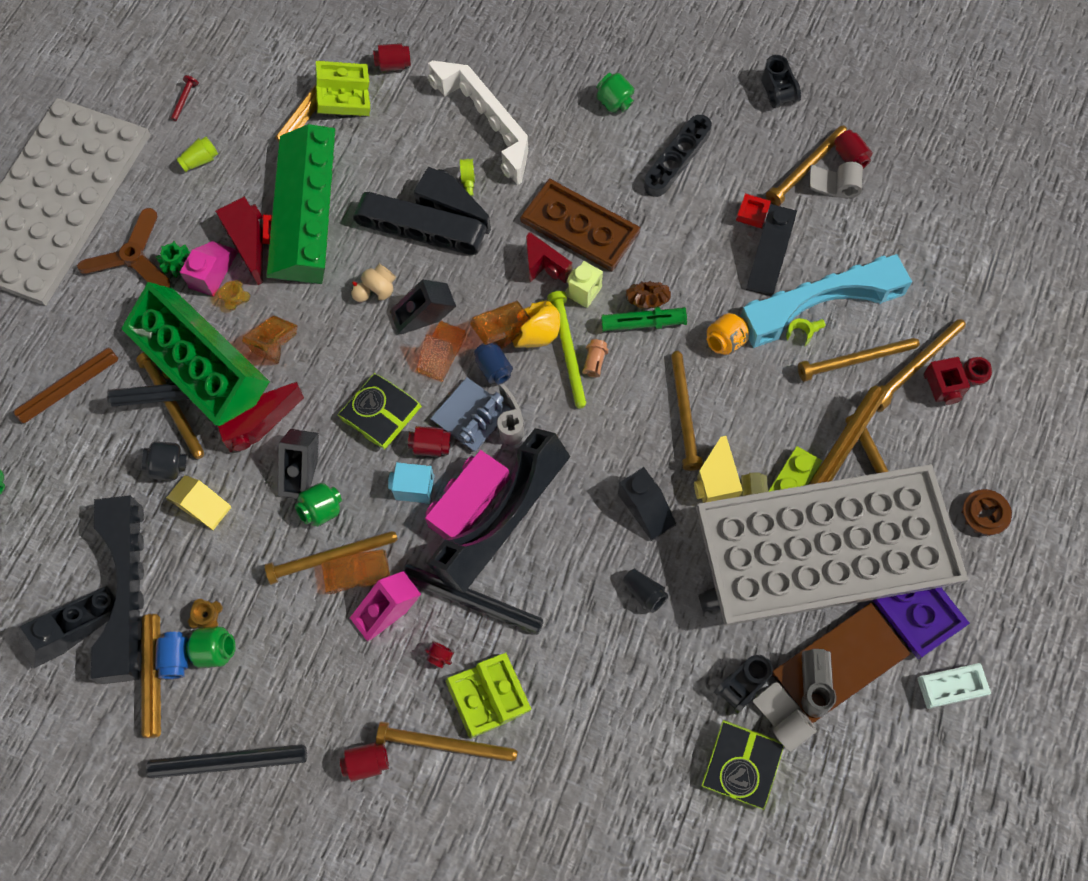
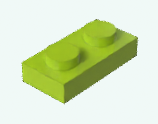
M796 446L768 492L808 485L821 465L822 460Z

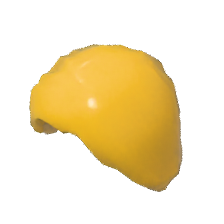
M550 301L532 303L531 306L522 309L517 314L518 323L513 330L512 340L514 347L531 348L547 346L557 338L560 330V313Z

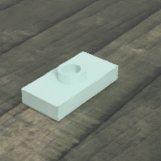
M981 663L923 675L917 678L927 709L991 694Z

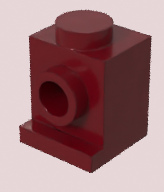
M959 356L933 361L923 373L924 378L928 380L935 402L944 401L946 405L958 403L970 389V384Z

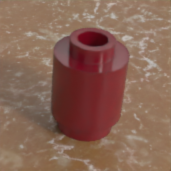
M402 43L378 45V50L373 51L375 67L380 66V72L405 70V67H411L409 45L402 46Z
M846 130L835 139V150L845 163L857 162L864 169L871 162L870 158L873 152L858 133Z
M416 426L415 432L409 431L408 449H413V455L441 457L442 455H449L451 432L444 431V428Z
M376 742L345 749V757L340 758L343 777L349 776L351 782L381 775L382 771L389 769V760L384 743L377 745Z

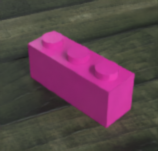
M482 450L475 457L471 455L466 460L462 468L463 472L457 479L452 478L448 482L442 498L439 501L435 500L426 511L427 516L425 520L428 527L444 539L458 536L470 530L510 480L509 469Z

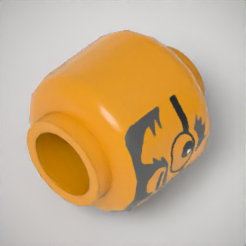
M732 313L723 314L707 328V343L718 354H733L749 338L746 321Z

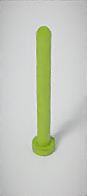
M555 291L547 296V300L560 313L559 335L575 406L578 409H582L586 406V399L564 303L567 302V296L564 291Z

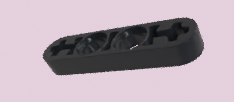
M695 115L690 118L647 172L644 180V190L648 195L659 197L665 194L707 141L712 128V122L707 116ZM700 126L704 127V129H703V128H700V129L698 130V132L696 133V137H695V136H694L695 128H699ZM682 142H687L692 145V148L690 150H682L678 145ZM673 160L678 166L674 169H669L664 166V162ZM661 174V184L657 183L655 186L652 185V182H657Z

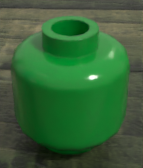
M608 73L596 86L598 90L596 94L597 99L612 113L619 110L625 112L634 102L632 96L635 88L620 73Z
M317 483L298 495V503L295 504V509L303 523L319 527L339 515V503L342 502V498L335 487L330 488L325 483Z
M224 627L198 628L192 632L187 641L186 653L192 664L197 668L222 667L229 662L235 653V639Z

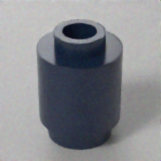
M488 341L475 349V362L490 384L496 383L499 385L509 380L513 367L498 345Z

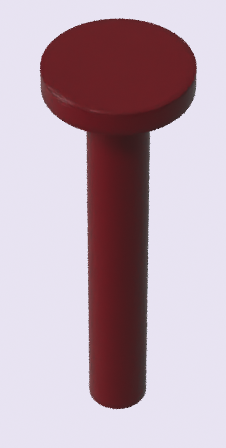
M185 75L183 77L186 85L171 116V119L177 121L192 86L197 87L199 84L191 76Z

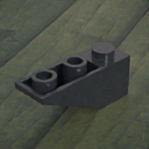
M105 586L19 627L18 645L33 668H36L66 653L108 622L116 598L108 586Z

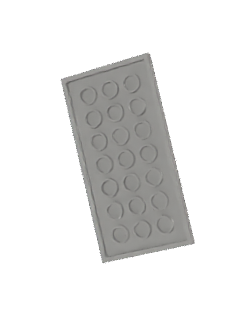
M56 98L0 184L1 290L47 306L151 134L147 128Z
M932 464L699 503L696 506L724 626L963 584L968 581Z

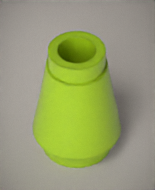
M205 136L202 139L198 138L176 159L184 171L187 172L190 169L192 170L214 161V157L218 155V152L208 137Z

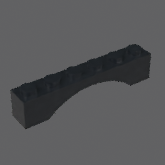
M534 428L517 450L516 462L510 481L494 509L472 529L458 536L445 539L427 561V564L444 585L465 593L558 472L561 471L571 456L556 433Z
M131 495L94 499V529L101 535L110 549L117 575L116 599L110 619L100 637L91 647V679L100 684L139 680V671L141 670L139 640H141L142 622L140 621V610L143 609L144 599L140 591V580L144 577V568L140 562V551L144 549V539L140 533V522L144 521V510L142 505Z

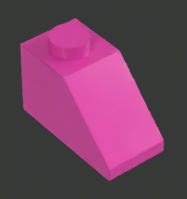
M213 241L192 249L180 274L189 289L214 297L238 251Z
M404 571L378 580L351 615L350 619L364 638L370 641L406 614L421 596V593Z

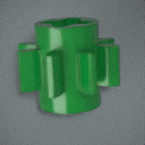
M173 241L170 244L161 246V255L156 256V259L164 274L171 272L177 278L178 275H181L180 271L190 255V251L186 245L179 247Z

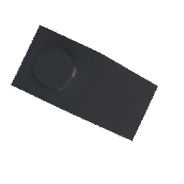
M422 279L390 310L398 334H405L440 322L456 307L447 283Z
M290 429L279 442L278 496L297 499L302 491L311 487L318 461L319 433Z
M645 467L619 482V497L651 541L676 526V521L662 490Z

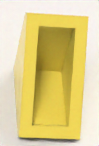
M186 475L183 476L166 497L168 501L211 530L216 528L231 509V506L200 480Z

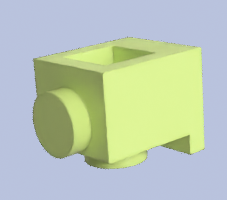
M583 261L580 266L571 271L567 279L569 286L565 291L566 296L588 308L602 288L603 271Z

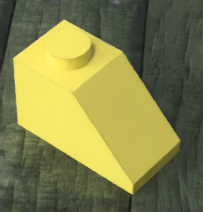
M727 436L720 437L701 467L697 481L694 482L697 499L702 498L703 503L740 497L743 491Z

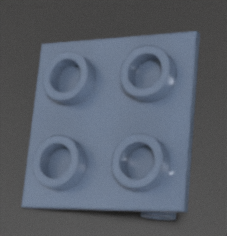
M466 377L430 419L441 428H444L445 431L451 432L452 436L476 452L497 428L499 416L503 412L511 410V408L502 403L504 398L499 393L495 392L491 395Z

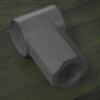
M824 649L805 650L802 652L804 695L801 705L806 714L819 718L826 715L836 703V693L832 682L831 652ZM815 693L820 694L825 699L826 705H816L811 695Z

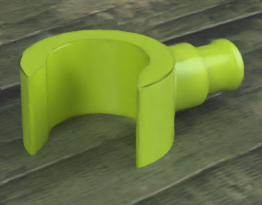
M473 158L460 159L463 188L471 196H474L475 174Z
M803 318L793 320L786 332L787 341L792 331L799 328L806 332L807 338L804 346L808 345L813 334L818 332L819 329L825 328V321L820 319L809 322Z

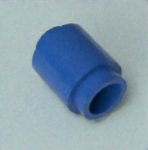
M165 632L162 638L156 640L155 670L159 671L158 678L179 679L185 677V670L188 669L186 644L189 639L182 637V632Z

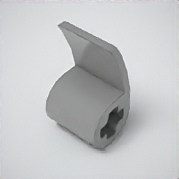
M846 162L838 167L837 172L811 165L809 187L813 191L842 198L857 197L862 193L863 167L857 162Z
M502 384L499 385L500 395L512 410L503 412L497 420L499 438L506 445H516L523 440L524 421L515 398L509 389ZM508 426H514V430L508 431Z
M773 683L753 700V703L774 725L773 732L778 740L790 752L817 732L811 720L779 683Z

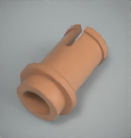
M592 339L586 346L588 354L582 373L585 375L588 373L589 377L597 378L601 375L604 355L608 354L609 349L606 342Z

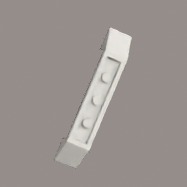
M433 60L429 62L430 75H428V80L435 90L439 89L445 97L460 88L466 97L470 96L474 101L477 111L480 114H485L492 129L495 132H500L508 147L501 151V169L507 178L511 177L517 185L522 183L528 155L527 134L468 65Z

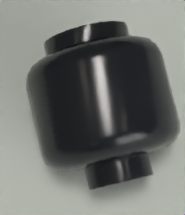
M154 441L149 445V448H144L142 471H146L150 479L174 481L178 478L179 471L185 472L187 454H181V447L177 443Z

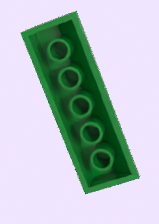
M307 124L280 135L267 278L317 284L323 283L335 128Z
M148 282L121 328L217 426L223 425L254 407L270 383L257 368L172 288Z

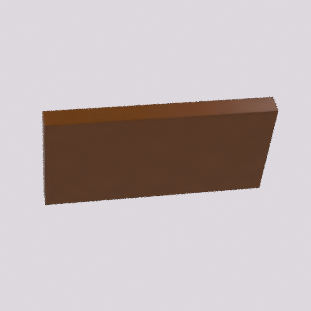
M550 178L520 217L521 223L613 272L634 242L641 229L638 225Z
M870 603L772 671V675L802 709L801 700L804 695L802 652L811 649H824L831 652L832 682L836 693V703L829 710L830 712L908 657L910 652ZM816 693L811 695L816 705H826L823 696ZM806 714L812 723H815L817 720L822 718H814Z

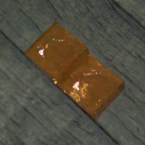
M383 549L354 554L322 563L326 593L330 594L356 586L365 588L376 584L378 580L390 576L386 550Z

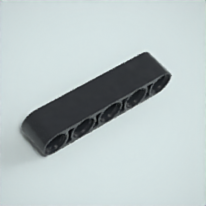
M372 192L362 193L353 214V220L365 228L468 255L478 254L487 230L486 226L476 219Z

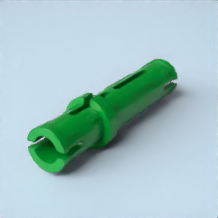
M656 307L652 311L601 314L602 331L655 327L657 330L662 329V326L687 325L686 307L662 310L660 307Z

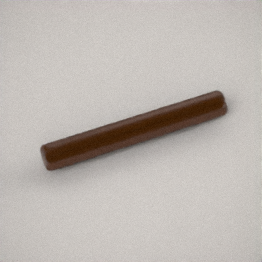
M105 348L14 409L15 416L22 423L28 422L117 362V355L111 348Z

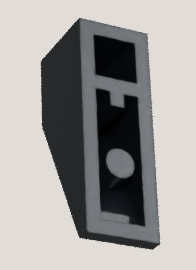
M427 167L414 190L416 204L476 219L486 226V234H489L491 231L490 216L452 175L442 169L436 170Z
M770 204L746 290L768 296L774 294L797 210Z

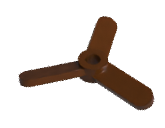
M152 208L143 209L128 243L124 244L117 252L80 261L77 265L79 272L87 274L125 264L130 268H134L147 282L170 287L169 278L144 254V249L157 221V212Z

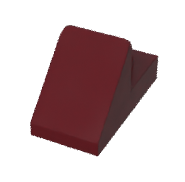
M529 232L526 235L530 282L545 269L549 276L554 279L558 278L566 283L572 271L573 262Z

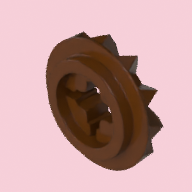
M651 280L649 282L641 281L639 284H632L626 290L627 301L640 308H656L667 303L671 298L669 286L662 285L661 282L654 283Z
M981 489L971 493L965 499L961 512L966 519V525H970L975 533L986 534L987 537L1002 533L1010 525L1012 519V510L1008 501L998 492L989 489ZM981 507H983L984 510H992L994 508L996 509L994 512H992L993 514L990 516L991 520H989L988 517H978L979 513L982 511Z

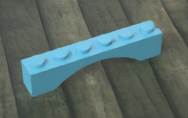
M897 254L890 257L881 256L873 260L872 263L864 266H852L846 272L838 275L835 273L829 274L812 284L806 282L794 290L777 292L768 299L762 301L753 300L743 307L741 317L747 323L748 339L752 347L755 348L778 340L784 329L796 316L814 305L834 299L847 298L868 300L881 304L905 295L912 280Z

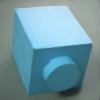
M396 462L395 472H390L388 489L392 490L395 500L430 504L434 483L432 466Z

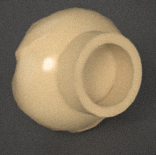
M380 263L375 269H366L361 275L362 283L352 282V298L357 302H364L369 298L371 290L378 295V300H385L393 293L392 283L396 276Z

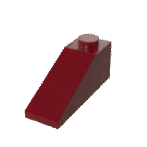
M244 196L216 210V213L257 285L263 283V229L259 220L263 217L256 204L250 206Z
M294 382L263 393L254 407L218 426L222 441L230 452L243 451L252 444L259 442L304 399L298 383Z

